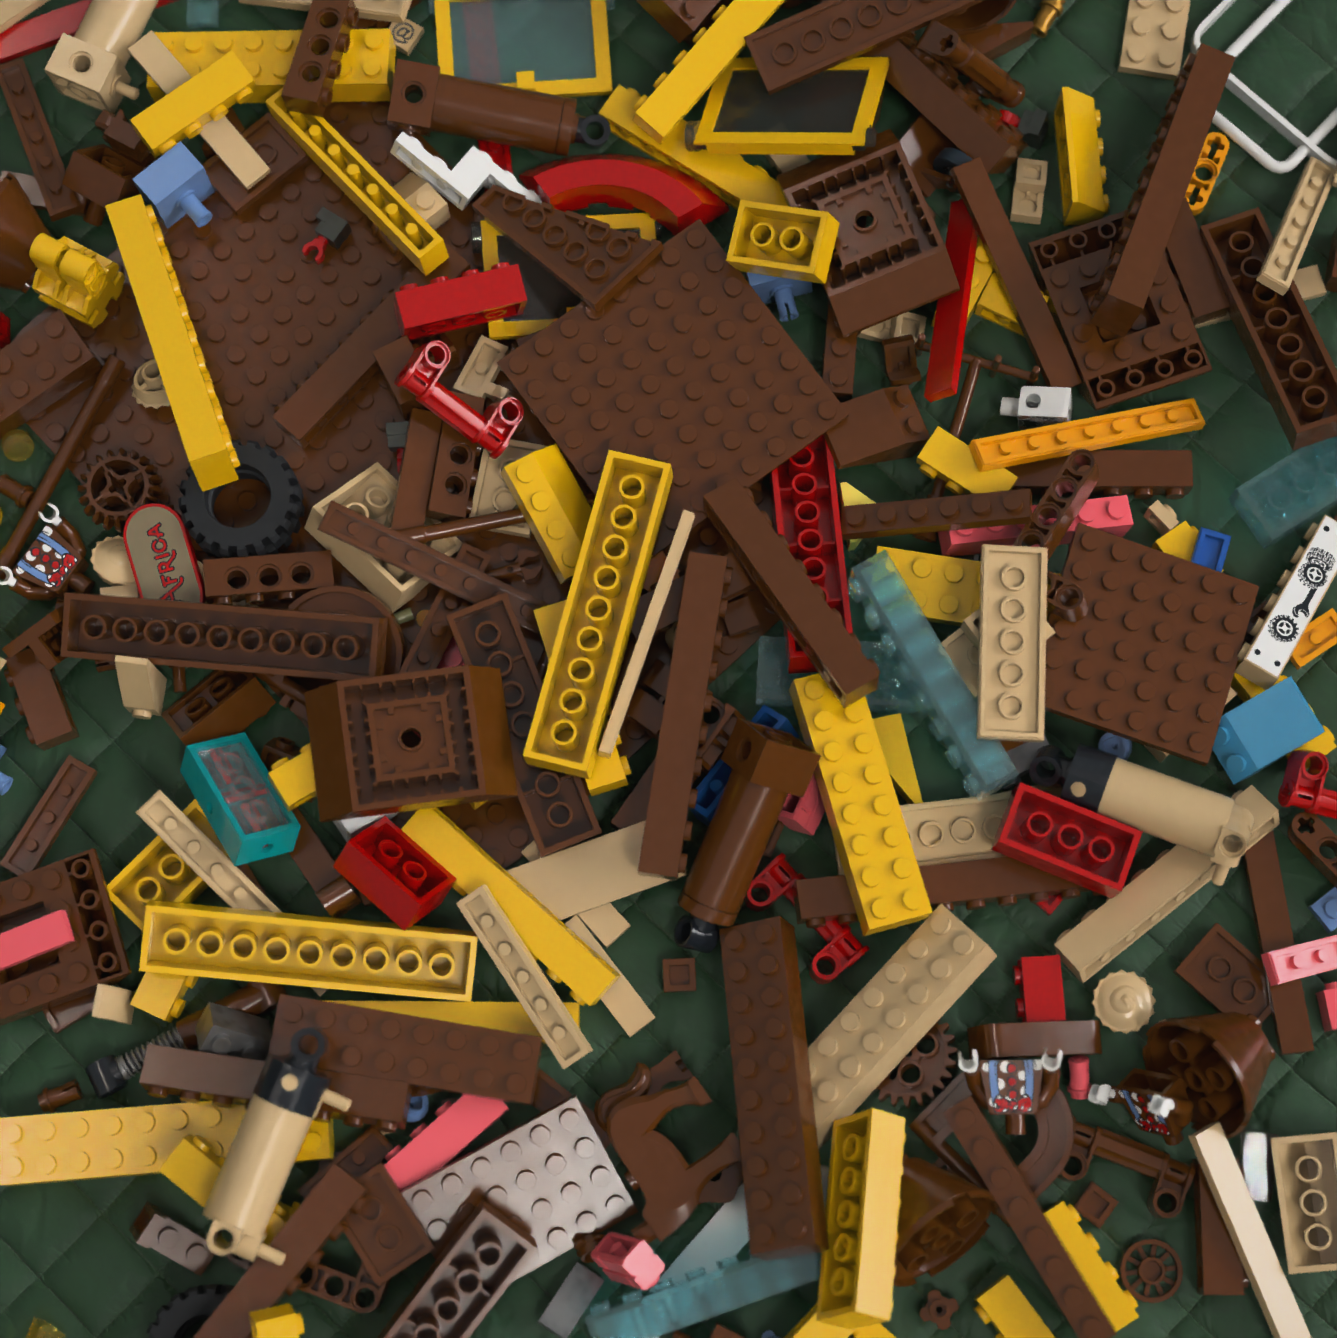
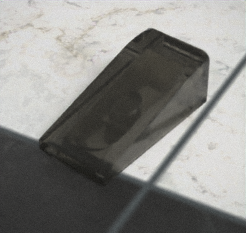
M1244 1131L1241 1132L1239 1166L1244 1167L1245 1183L1253 1200L1271 1202L1275 1170L1270 1138H1278V1134Z

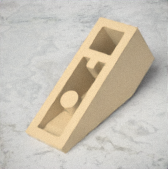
M116 655L115 666L123 706L135 718L151 719V715L161 716L167 683L165 676L149 659Z

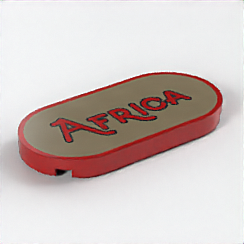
M158 503L146 504L134 510L125 523L123 540L140 597L205 603L204 582L188 529L185 527L181 515L171 507Z

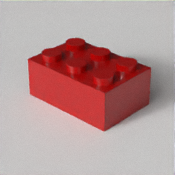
M386 816L348 840L333 865L335 870L404 931L441 905L457 880Z

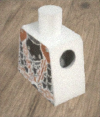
M1022 386L1020 398L1002 397L1000 415L1017 417L1018 426L1021 430L1071 421L1073 410L1071 388Z

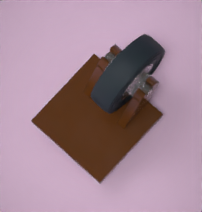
M920 113L898 140L921 192L925 198H928L935 189H947L960 194L950 170L973 159L962 152L930 120Z

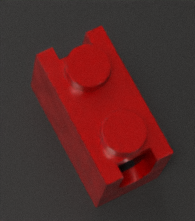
M1060 955L1021 957L1020 960H1017V965L1012 968L1014 985H1019L1020 998L1015 999L1017 1018H1022V1022L1066 1021Z

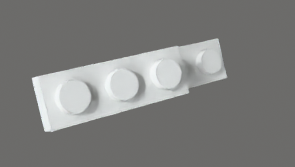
M404 132L396 138L390 151L392 155L422 179L428 181L434 189L461 211H463L483 186L489 189L493 185L525 195L528 200L542 203L540 197L534 191L527 190L517 182L516 177L511 172L501 169L493 162L489 154L479 151L474 146H472L452 171L447 168L446 163L441 158L432 156L426 151L419 140L412 136L409 137Z

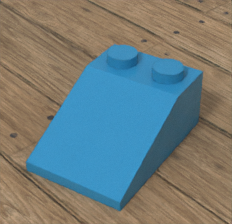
M1290 676L1222 715L1212 750L1232 783L1236 784L1253 776L1321 735L1325 730Z

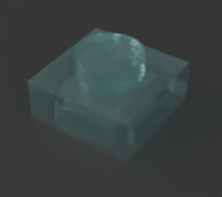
M187 0L188 27L218 28L219 0Z

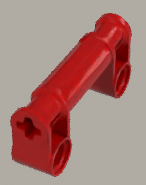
M434 340L417 347L407 364L397 375L394 384L397 387L403 386L415 395V400L425 406L471 443H478L486 449L492 459L498 458L508 446L511 436L523 419L524 408L521 402L514 397H507L491 403L482 416L437 382L450 361L451 352L449 347L440 340ZM428 351L434 355V363L429 360ZM502 407L507 412V420L502 415Z
M1298 749L1289 755L1283 783L1278 794L1280 806L1286 808L1295 806L1303 808L1306 813L1337 820V791L1323 788L1329 766L1324 754L1318 751ZM1309 758L1311 762L1310 768L1306 771L1305 762Z
M784 853L778 855L752 880L744 898L746 906L752 911L761 912L768 909L782 895L795 907L792 885L796 880L806 878L802 873H797L785 860L786 855ZM755 888H762L767 892L768 899L764 902H758L753 899L751 891ZM838 920L826 921V926L814 928L828 945L817 953L811 961L809 975L816 983L828 984L845 969L850 968L870 948L867 945L863 946L850 932L852 928L848 924L840 925ZM820 960L830 962L833 967L832 974H821L817 969V962Z

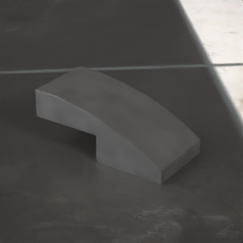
M577 1261L537 1323L559 1338H568L605 1280Z

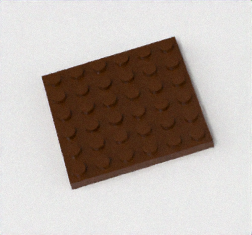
M1078 523L1075 526L1060 576L1081 587L1089 604V610L1083 619L1075 622L1067 621L1051 612L1048 614L1046 621L1054 629L1055 634L1046 640L1045 711L1199 765H1207L1239 659L1237 655L1243 645L1259 586ZM1071 598L1065 603V606H1073L1079 599Z

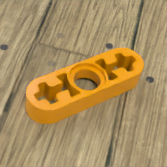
M1219 132L1207 134L1185 194L1189 204V198L1194 188L1200 189L1196 198L1197 202L1194 205L1189 204L1193 216L1203 211L1229 150L1227 137ZM1216 143L1218 144V150L1213 160L1208 159L1211 145ZM1205 167L1210 170L1212 178L1206 181L1200 180L1196 176L1195 170Z

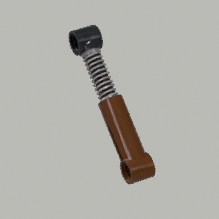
M250 981L246 986L214 1003L258 1016L276 1009L280 994H288L283 984ZM206 1007L177 1021L176 1029L173 1028L172 1032L167 1030V1034L162 1033L161 1038L157 1036V1040L152 1038L151 1043L146 1041V1045L141 1044L140 1049L138 1047L135 1048L136 1051L131 1049L130 1054L125 1052V1056L120 1055L118 1057L114 1054L88 1065L85 1068V1072L98 1099L108 1097L122 1090L128 1085V1080L132 1076L135 1077L136 1073H141L148 1044L180 1049L185 1048L188 1050L197 1048L198 1042L195 1026Z

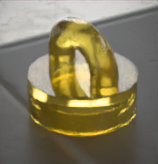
M11 430L2 438L1 447L3 453L11 461H25L34 451L33 440L24 430Z

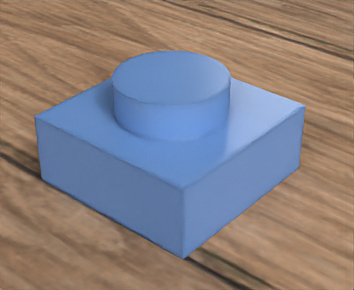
M1336 887L1332 888L1308 907L1328 933L1337 928Z

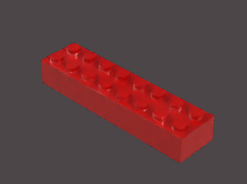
M822 435L769 473L773 525L776 534H782L788 542L789 552L795 559L799 558L805 565L810 581L813 584L817 583L821 587L829 607L837 609L843 619V626L850 634L853 633L834 459L826 439ZM783 624L788 674L818 672Z

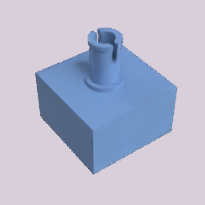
M181 141L132 179L144 203L152 205L156 217L167 229L186 214L195 222L197 227H203L212 219V213L201 202L215 192L205 168Z
M745 272L746 280L764 304L776 301L779 319L782 322L788 321L786 309H789L791 320L799 317L794 296L813 292L812 282Z

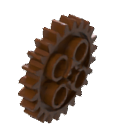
M939 1019L910 1051L911 1057H904L902 1059L896 1078L890 1080V1075L896 1069L895 1067L870 1096L879 1091L878 1100L881 1103L889 1096L891 1097L893 1107H896L899 1099H902L906 1108H910L911 1099H916L917 1103L923 1106L922 1096L924 1095L935 1100L933 1089L936 1087L944 1091L945 1087L941 1082L942 1079H953L947 1068H957V1062L949 1057L957 1055L958 1050L955 1047L948 1046L956 1041L955 1036L944 1035L950 1029L948 1022L938 1025ZM924 1040H931L935 1043L934 1050L929 1054H923L918 1051V1045ZM909 1069L920 1071V1078L914 1083H907L903 1080L904 1073Z

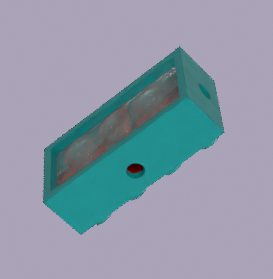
M245 732L186 746L180 772L234 866L294 850L301 825L292 810L288 812L268 779L269 772Z

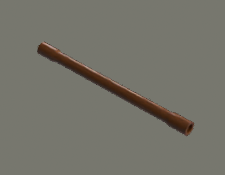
M108 355L96 377L92 390L6 546L1 549L0 566H6L11 571L13 570L24 544L39 519L38 511L43 512L106 395L117 381L126 364L123 360L114 355ZM0 570V578L5 580L6 574L3 570Z
M594 493L584 495L591 509L596 497ZM516 508L395 531L422 544H426L429 541L527 522L520 509Z

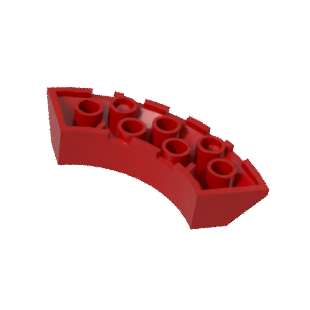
M587 154L571 156L536 166L519 174V179L526 188L534 191L542 202L553 205L554 209L563 212L567 210L574 211L588 208V204L608 203V207L628 210L637 208L649 213L650 218L665 226L674 236L698 219L705 225L729 212V207L717 194L689 174L670 165L633 155Z

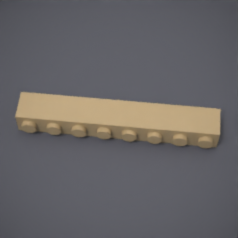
M1250 785L1244 791H1237L1231 797L1235 799V805L1246 808L1254 817V826L1247 850L1280 824L1279 810L1253 785ZM1176 845L1171 850H1164L1158 855L1154 864L1146 870H1139L1132 877L1131 882L1122 889V892L1112 899L1107 897L1106 902L1097 910L1092 909L1083 916L1081 923L1076 927L1062 932L1054 944L1057 955H1060L1061 961L1082 983L1086 982L1212 879L1217 863L1210 861V856Z

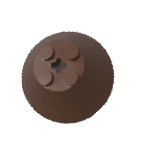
M8 172L7 176L0 183V288L21 291L26 294L33 284L35 272L37 271V267L29 256L30 247L40 233L51 235L15 175Z
M1224 1012L1168 1018L1157 1022L1146 1033L1148 1039L1147 1045L1143 1047V1060L1148 1071L1181 1076L1188 1099L1194 1105L1193 1118L1191 1120L1194 1123L1191 1127L1192 1129L1198 1131L1212 1122H1220L1226 1138H1231L1239 1134L1247 1126L1269 1065L1275 1059L1276 1053L1261 1029L1260 1020L1255 1015L1250 1013L1244 1015L1238 1012Z
M903 1154V1174L900 1184L901 1205L898 1211V1241L896 1243L894 1263L896 1272L893 1278V1286L906 1287L917 1283L914 1278L927 1272L933 1277L965 1255L990 1227L987 1223L990 1213L992 1212L993 1215L997 1213L998 1204L994 1196L989 1191L919 1157L909 1158L907 1154Z

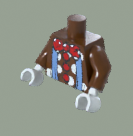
M47 503L52 507L53 515L45 518L38 511V516L45 522H52V527L48 524L44 527L13 571L6 566H0V570H3L6 574L5 580L0 581V585H9L10 590L31 601H51L55 597L64 599L65 592H71V590L79 593H90L95 582L84 575L89 567V563L84 559L87 550L81 535L63 516L59 517V510L55 505Z
M1044 1048L1041 1059L979 1061V1066L977 1050L972 1049L973 1059L971 1060L963 1059L962 1053L959 1052L958 1065L964 1071L968 1088L981 1108L989 1110L990 1115H1005V1135L1026 1134L1025 1114H1039L1040 1109L1048 1107L1059 1088L1060 1065L1063 1057V1051L1060 1049L1057 1058H1050L1047 1055V1048Z
M1133 1068L1117 1086L1093 1084L1088 1096L1090 1102L1105 1106L1108 1100L1113 1103L1123 1104L1139 1129L1144 1132L1162 1135L1166 1145L1169 1146L1177 1145L1184 1139L1182 1130L1193 1118L1194 1105L1188 1099L1181 1076Z

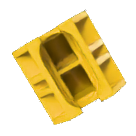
M40 233L34 239L29 251V256L37 267L32 289L40 294L39 299L57 310L61 309L63 313L92 328L97 327L103 323L108 315L105 307L111 297L117 300L122 292L125 276L122 272L118 271L119 265L65 236L56 240L45 233Z

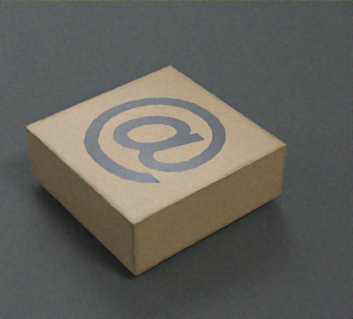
M405 18L404 24L392 22L388 28L391 30L396 49L407 56L411 54L425 33L423 27Z

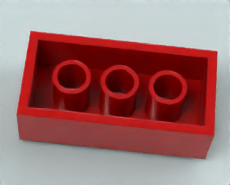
M502 262L491 266L489 271L479 273V269H472L462 272L460 274L461 277L450 280L448 276H441L430 280L428 285L418 287L417 283H411L401 286L399 288L400 291L395 292L393 305L401 337L407 335L409 341L522 315L528 299L519 265H510L509 262Z
M1020 782L1011 792L990 850L1112 899L1122 892L1143 831Z

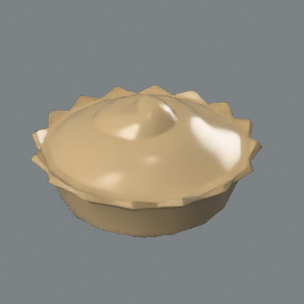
M151 359L142 364L136 371L134 382L131 386L133 390L132 397L136 398L137 404H143L145 408L154 407L158 409L161 406H169L170 402L156 360Z
M119 535L113 538L106 536L103 541H98L96 547L91 549L92 557L90 558L93 570L97 572L98 576L111 586L135 584L123 537Z
M1121 969L1116 973L1109 972L1105 978L1099 980L1098 986L1093 990L1094 998L1092 1005L1095 1008V1016L1101 1020L1103 1026L1109 1027L1113 1032L1120 1031L1127 1034L1131 1031H1139L1143 1025L1149 1023V1017L1155 1013L1153 1006L1156 1000L1152 995L1153 988L1147 985L1145 978L1138 977L1134 971L1125 972Z

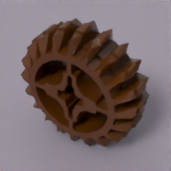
M120 447L117 456H115L113 451L108 449L106 459L96 455L95 458L98 464L94 466L87 463L86 468L90 471V474H80V479L86 484L77 486L79 493L83 494L79 498V503L82 506H86L84 513L88 517L93 516L92 521L94 524L99 525L103 522L105 530H110L115 526L116 531L122 533L128 517L134 510L146 504H162L161 500L156 497L164 494V489L158 486L163 482L161 475L156 474L158 468L155 464H149L150 460L146 455L139 458L136 450H132L127 455L126 450ZM121 469H130L136 472L133 474L129 472L125 475H118L114 471ZM106 477L107 485L100 492L101 495L98 497V490L100 484ZM115 481H117L118 484L124 488V493L126 494L128 499H125L122 494H119L117 490L118 488L114 483ZM144 483L143 494L136 503V492L142 488L141 485ZM117 505H124L128 508L127 510L116 512L106 510L109 506L113 508Z

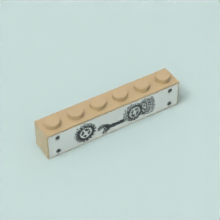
M1326 514L1318 524L1312 522L1303 536L1304 539L1308 540L1304 547L1299 545L1290 559V562L1294 564L1291 571L1286 569L1276 584L1281 588L1277 595L1271 594L1263 607V610L1267 612L1264 619L1259 617L1249 632V634L1254 636L1250 644L1244 642L1237 655L1240 662L1235 672L1265 690L1272 687L1279 679L1337 574V521Z

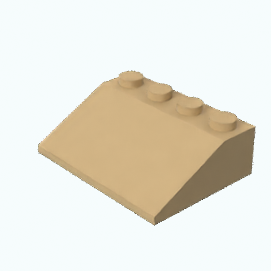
M376 462L314 505L304 528L326 550H331V554L394 613L414 598L428 582L317 530L331 500L390 528L398 481L383 466ZM425 518L424 526L438 524L441 522L439 520ZM455 536L429 541L424 545L455 558L463 542Z

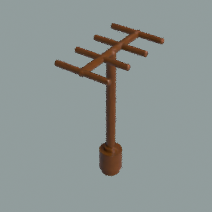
M920 333L915 342L917 357L922 355V351L930 353L931 343L925 342L926 335L924 333ZM962 352L961 362L968 363L969 366L949 433L960 440L981 367L989 369L988 375L991 378H994L996 373L999 372L1027 380L1026 386H1033L1038 380L1040 367L1034 366L1030 372L1002 364L1001 355H996L994 360L991 361ZM936 476L931 495L928 494L926 498L943 497L947 482ZM938 532L912 534V536L922 541L936 543Z

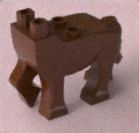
M676 1050L650 1069L643 1063H636L634 1073L630 1079L604 1092L596 1101L594 1108L596 1122L607 1133L613 1148L628 1169L623 1175L634 1191L641 1188L644 1192L646 1205L642 1215L645 1221L631 1230L635 1238L644 1240L647 1244L656 1238L663 1242L689 1220L699 1204L705 1202H731L735 1198L743 1178L740 1141L733 1131L711 1151L689 1165L674 1144L655 1130L666 1114L676 1108L683 1106L703 1107L712 1104V1100L697 1078L686 1067ZM686 1081L677 1087L661 1091L662 1087L667 1083ZM722 1171L719 1180H717L716 1182L710 1181L713 1177H715L718 1173Z

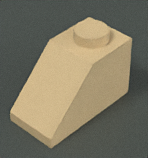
M409 173L392 187L434 230L451 218L447 202L428 181L414 173Z

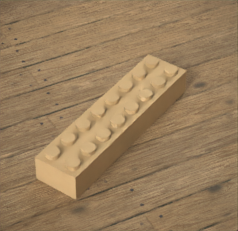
M942 904L934 910L808 1047L819 1150L832 1137L833 1121L852 1115L997 957L987 943Z

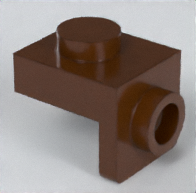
M912 334L881 340L885 374L891 386H909L913 382L920 381L921 373L917 367L915 342Z

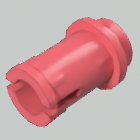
M1084 1055L1071 1056L1068 1058L1070 1081L1067 1086V1092L1070 1093V1097L1073 1099H1088L1092 1086L1089 1079V1057Z

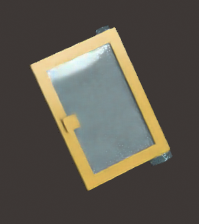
M428 0L429 14H435L438 66H440L441 74L563 97L611 95L613 93L606 10L615 9V0Z

